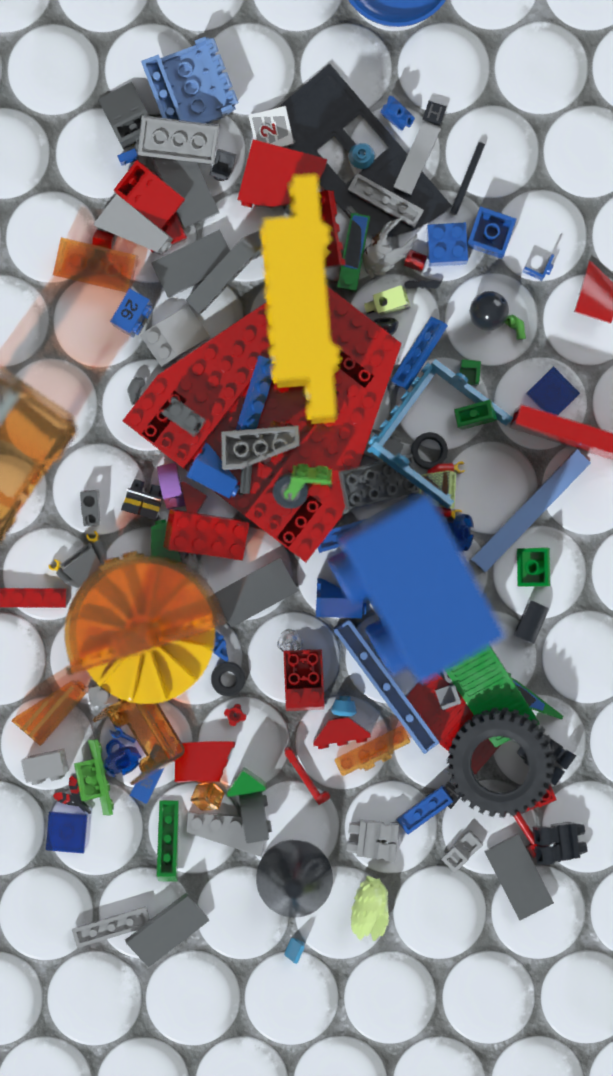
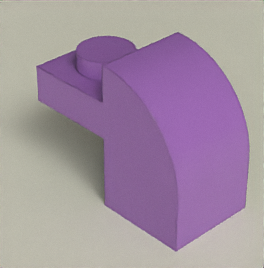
M176 462L157 466L160 488L167 510L186 506Z

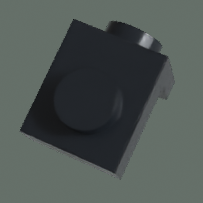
M218 149L209 175L214 176L213 178L218 181L228 180L231 176L237 154Z

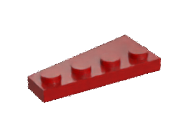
M334 191L318 192L321 222L331 229L328 232V236L332 238L329 242L331 244L327 246L331 253L324 260V269L346 265L345 259L341 257L343 246L338 238L340 227L335 220L337 209Z

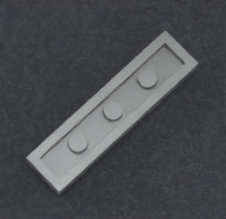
M358 173L348 188V192L397 219L402 218L400 221L415 228L424 212L423 209Z
M145 906L72 928V933L76 946L79 948L136 931L149 922L150 917Z

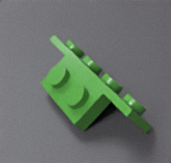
M90 739L88 744L92 759L74 763L81 801L100 797L103 815L110 816L113 815L114 804L112 799H110V785L105 777L106 765L101 757L102 746L98 739Z

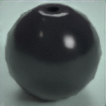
M485 291L477 295L472 300L469 309L472 322L478 328L486 331H493L501 327L507 321L509 314L507 300L501 294L494 291Z

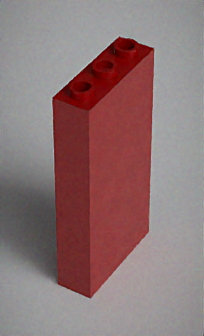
M522 404L515 409L509 428L613 460V433Z

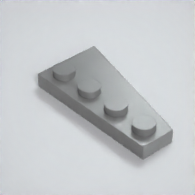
M188 812L187 833L262 857L263 841L246 844L242 816Z

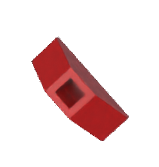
M348 716L329 719L313 740V745L318 746V749L329 748V744L337 743V746L348 745V741L356 740V743L367 742V738H371V734Z

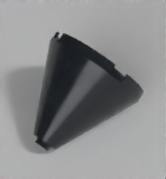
M285 840L272 846L261 858L256 874V885L261 899L272 911L286 917H303L317 911L326 902L333 885V872L328 858L317 846L307 841Z

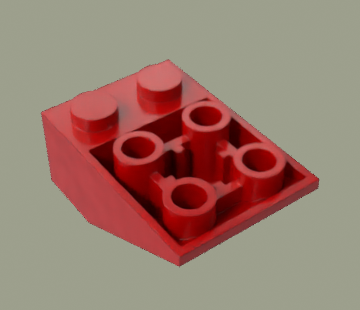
M138 160L134 162L113 190L160 229L164 228L185 201V198Z
M322 649L283 651L286 711L324 710Z

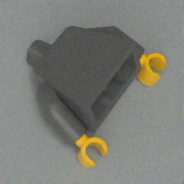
M94 531L96 534L94 539H90L89 535H86L87 539L93 543L92 545L88 543L63 563L54 559L57 563L56 568H53L51 564L48 565L50 570L57 571L56 574L65 584L87 589L91 585L94 587L106 574L107 554L101 541H98L99 535L96 531Z

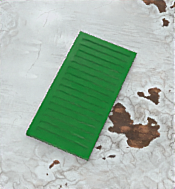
M491 646L445 670L473 715H480L484 710L490 712L492 708H498V711H501L503 708H509L508 712H513L516 709L519 710V715L523 716L526 713L529 715L528 719L530 721L533 719L538 721ZM506 737L489 738L495 748L511 740Z

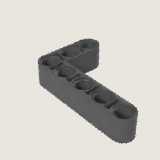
M261 230L242 238L189 295L186 301L198 314L203 313L252 260L263 256Z

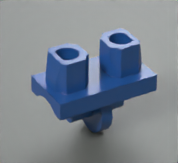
M393 96L388 97L387 104L380 111L385 119L389 120L401 131L405 127L410 128L415 120V117Z

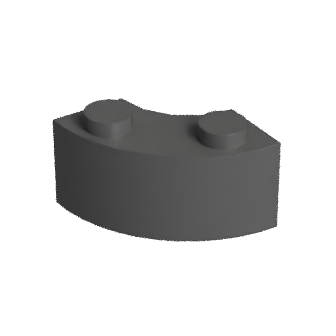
M262 791L239 795L246 844L270 840L269 832H272L271 821H267L265 807L268 806L267 796L262 795Z

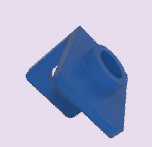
M552 254L542 274L528 267H524L522 272L542 281L546 274L550 275L554 266L551 262L555 255Z

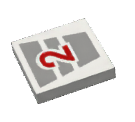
M286 106L249 115L254 140L280 147L294 145Z

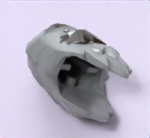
M402 218L386 223L382 230L371 238L372 242L364 249L363 264L366 273L371 278H374L375 274L386 275V271L395 267V264L402 260L413 248V244L418 237L417 234L400 248L394 249L386 241L387 234Z

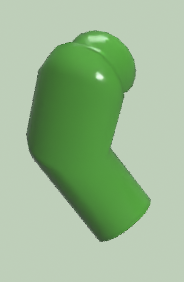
M509 315L505 324L516 331L517 340L526 339L524 322L515 315Z

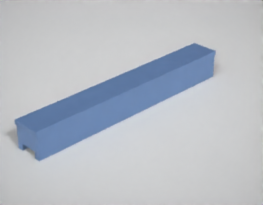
M579 449L575 450L470 559L471 562H474L483 572H486L591 464L579 452Z
M348 619L335 628L334 632L423 754H426L438 745L439 741L351 621Z

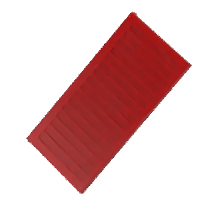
M437 674L425 682H418L406 698L434 734L439 744L449 751L452 741L467 720H471L474 715L458 691L461 704L444 710L441 708L435 690L450 684ZM489 738L482 741L473 752L471 766L475 775L500 747L495 748Z

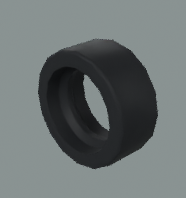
M423 433L412 444L411 454L413 455V460L422 468L430 469L437 464H442L447 458V443L437 433ZM424 440H435L439 444L441 453L435 461L427 462L419 456L418 448Z

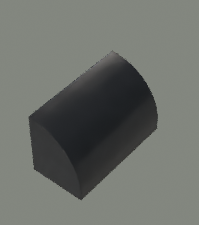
M528 600L513 635L534 644L549 612V608Z

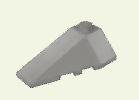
M299 426L221 432L222 469L245 468L299 446Z

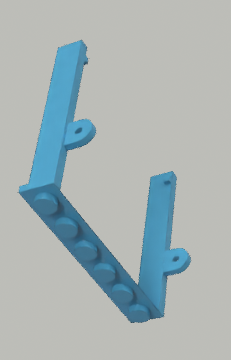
M435 359L431 364L427 362L421 372L424 374L421 378L417 376L412 382L411 386L413 389L410 392L406 391L401 397L402 404L400 406L396 405L390 412L391 419L389 421L385 420L379 427L381 430L378 436L374 434L368 442L371 446L367 451L375 454L448 509L454 502L450 498L451 495L449 493L447 495L407 466L409 461L401 454L394 456L382 447L435 374H438L474 403L489 400L467 383L468 379L465 375L461 373L455 374ZM492 402L497 420L507 426L513 417Z

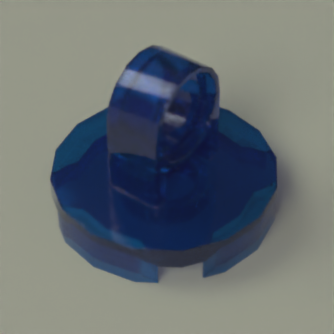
M459 513L453 520V523L444 522L459 551L464 552L468 551L472 545L474 535L470 534L471 527L474 528V523L470 515Z
M112 739L107 743L106 752L108 757L105 759L103 767L108 776L116 777L115 774L119 773L126 775L140 764L138 760L139 758L141 759V755L136 747H125L117 739ZM119 744V749L112 752L113 746Z

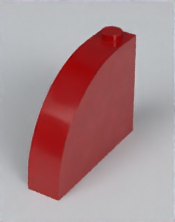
M253 139L237 200L241 202L242 206L252 208V205L266 208L290 205L289 183H293V176L317 175V181L319 182L328 160Z

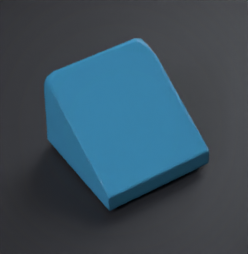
M291 938L286 948L285 956L295 964L299 962L305 948L304 942Z

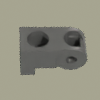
M99 490L81 491V513L84 527L100 526Z

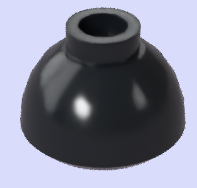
M388 317L377 318L373 321L390 335L396 332L399 323L396 319Z

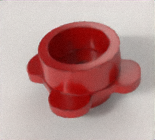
M235 704L233 708L225 709L224 715L228 717L231 726H236L238 722L246 720V714L242 712L240 704Z

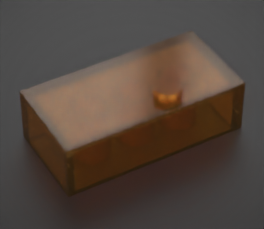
M61 237L53 275L127 293L129 288H132L139 256Z

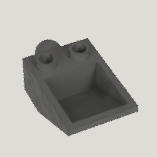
M130 82L98 100L123 150L135 144V148L138 151L142 115L149 116L133 83Z

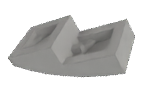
M469 830L452 846L441 860L455 873L483 846V842Z

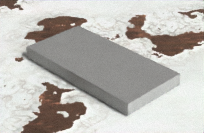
M142 115L137 154L214 164L219 125Z

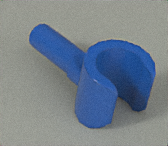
M113 724L114 728L117 729L115 732L109 730L113 738L122 737L135 743L136 739L124 733L119 724Z

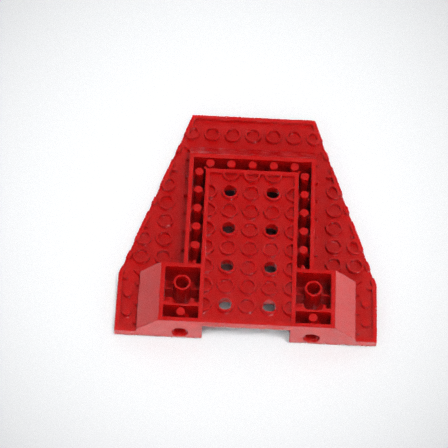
M327 285L326 296L330 342L341 350L337 353L338 358L341 359L337 364L340 368L333 375L335 422L312 424L311 420H307L306 403L308 402L305 396V386L278 388L277 383H273L272 379L257 429L276 428L282 423L299 426L300 445L272 456L270 463L267 465L262 464L260 461L252 464L249 494L240 495L237 493L235 497L231 496L229 499L215 492L304 562L309 560L342 517L345 504L338 471L359 467L402 344ZM267 302L158 374L122 420L187 472H189L198 454L202 453L205 443L209 444L222 460L221 432L238 431L236 430L258 356L271 359ZM173 397L206 420L205 425L196 437L162 414L164 409L166 410L170 405ZM306 464L312 468L326 466L328 469H332L331 485L306 482L308 485V496L301 506L288 509L276 502L273 496L274 484L280 476L292 473L293 466ZM242 468L229 469L237 479V485H240ZM288 493L289 498H292V493Z

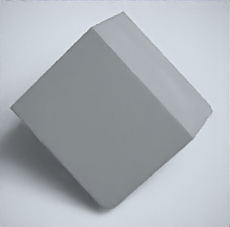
M454 684L435 690L443 710L461 704Z

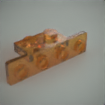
M399 726L335 758L334 761L342 776L357 769L361 770L364 768L367 771L375 767V762L379 760L385 762L391 759V754L395 753V750L409 744L410 739L404 727Z

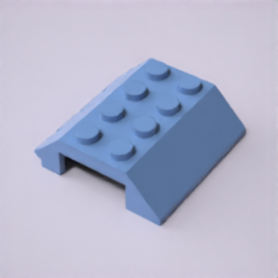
M203 37L195 40L196 45L162 58L158 54L141 61L162 118L208 124L227 116L236 109L235 105L239 103L235 91H229L233 86L228 73H222L226 69L220 54L215 55L219 50L214 38Z

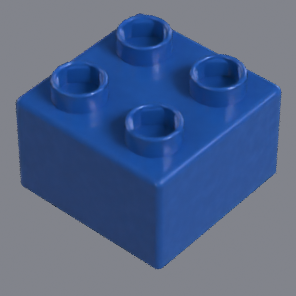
M413 493L337 535L336 541L342 552L329 558L327 562L352 605L366 598L370 601L379 620L365 627V631L384 666L392 676L408 668L417 681L425 682L505 637L502 627L428 494Z

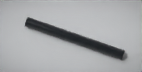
M478 142L451 208L450 213L453 215L458 214L485 147V144L482 142Z

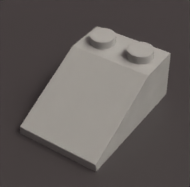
M189 305L155 324L140 335L163 369L210 338Z

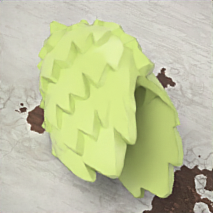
M366 876V880L360 883V887L357 889L356 896L354 897L355 902L351 908V929L359 940L363 939L365 935L369 936L371 933L373 941H376L379 936L384 935L389 923L388 892L380 879Z

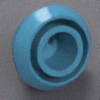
M358 143L350 149L349 161L355 168L365 169L372 165L375 154L371 146L366 143Z
M339 696V699H335L331 712L339 716H354L357 713L355 702L351 700L350 696Z

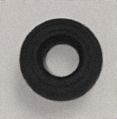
M223 662L216 666L212 672L211 684L220 695L234 696L245 685V673L236 663ZM229 671L235 675L236 681L234 685L227 687L222 684L221 675L224 672Z

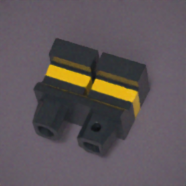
M134 479L131 488L127 489L121 510L158 520L163 499L160 486L152 484L149 494L142 491L145 482Z

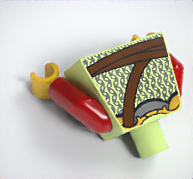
M463 461L457 462L455 465L453 463L437 464L430 468L426 474L421 475L447 495L449 493L451 495L450 498L454 502L448 509L432 497L430 498L440 516L447 518L451 516L456 521L461 519L455 518V513L462 512V510L454 509L456 474H461L465 471L458 469V464H465ZM419 488V491H420V492H417V493H419V494H426L424 491H422V490Z

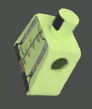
M403 286L374 294V301L364 303L367 315L377 312L380 316L411 307L406 289ZM384 300H388L386 306H382Z

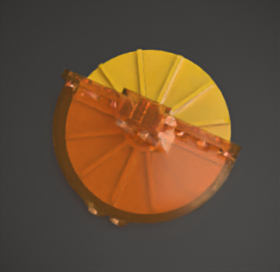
M131 551L122 554V559L113 557L104 560V565L99 566L100 569L94 572L77 590L68 609L65 622V647L71 666L66 668L68 676L87 670L99 687H102L113 696L131 703H160L181 695L191 688L205 672L214 650L215 628L227 623L215 592L200 574L175 559L157 555H144V553L138 554L137 551Z

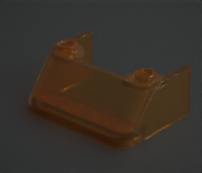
M121 700L106 707L92 719L95 723L108 716L116 726L121 727L127 724L145 753L146 757L139 762V768L142 773L130 782L131 786L154 775L179 759L185 752L181 740L158 703L139 704Z

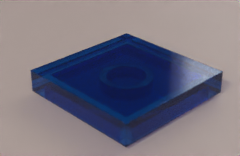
M553 366L526 394L542 411L558 416L580 392Z
M49 811L46 850L84 854L88 814Z

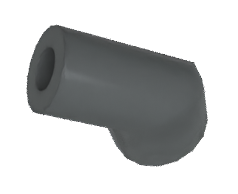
M142 377L133 378L127 389L132 406L139 400V389L145 385Z

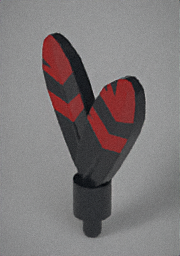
M71 776L69 778V788L72 795L58 792L53 797L60 803L79 807L83 812L86 811L88 814H91L89 806L81 801L77 779Z

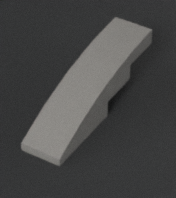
M425 120L423 121L394 188L410 195L412 194L441 127Z

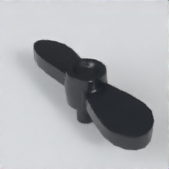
M409 280L404 284L408 289L418 287L421 289L425 287L436 289L441 285L438 280H421L419 282Z

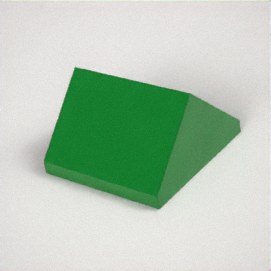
M517 548L518 587L550 586V548Z
M243 767L229 787L227 797L265 791L267 784L260 777Z

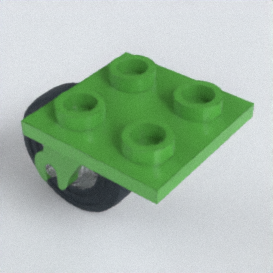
M306 464L293 466L292 473L280 476L274 484L273 496L276 502L288 509L301 506L308 496V485L306 482L331 485L332 469H328L326 466L312 468Z

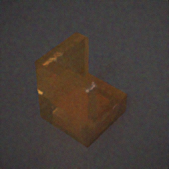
M214 782L197 784L190 801L202 811L219 809L225 793Z

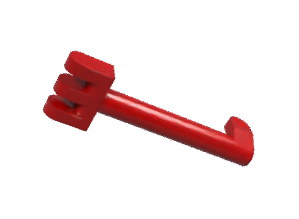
M286 747L284 749L286 757L301 777L317 804L321 805L329 800V792L319 793L292 748Z
M518 811L516 816L513 817L529 840L530 844L526 848L531 856L535 858L536 853L533 850L538 844H534L533 832Z

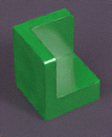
M462 359L460 362V373L467 377L469 385L478 386L481 361Z

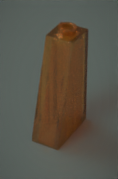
M72 680L14 717L11 721L41 746L88 693L85 690L87 687L79 680L77 682Z

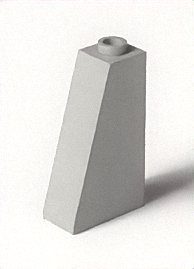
M118 194L114 196L94 222V225L98 228L160 254L167 252L172 246V237Z

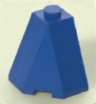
M205 443L202 453L196 457L187 477L229 499L231 496L235 497L240 488L237 485V479L230 470L222 469V460L212 447Z
M317 578L316 617L362 618V614H366V603H363V600L352 605L342 588L322 578Z

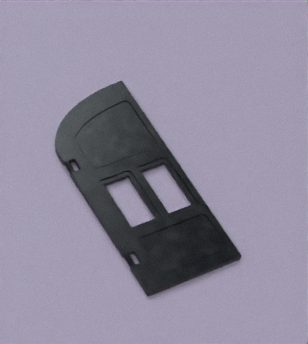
M330 63L279 106H286L293 139L296 141L294 145L288 146L289 149L322 157L317 150L331 138L335 137L349 153L356 143L343 128L358 115L365 119L389 147L373 161L371 166L362 169L358 174L423 209L424 212L415 228L399 221L387 234V237L416 230L435 220L452 207L423 171L411 195L394 188L408 154ZM327 163L318 183L325 191H334L336 204L349 218H351V212L347 208L350 206L357 214L370 216L367 234L374 236L382 230L386 223L397 219L348 192L353 179L345 184Z

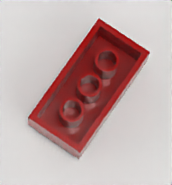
M170 509L163 547L168 550L243 561L249 522Z

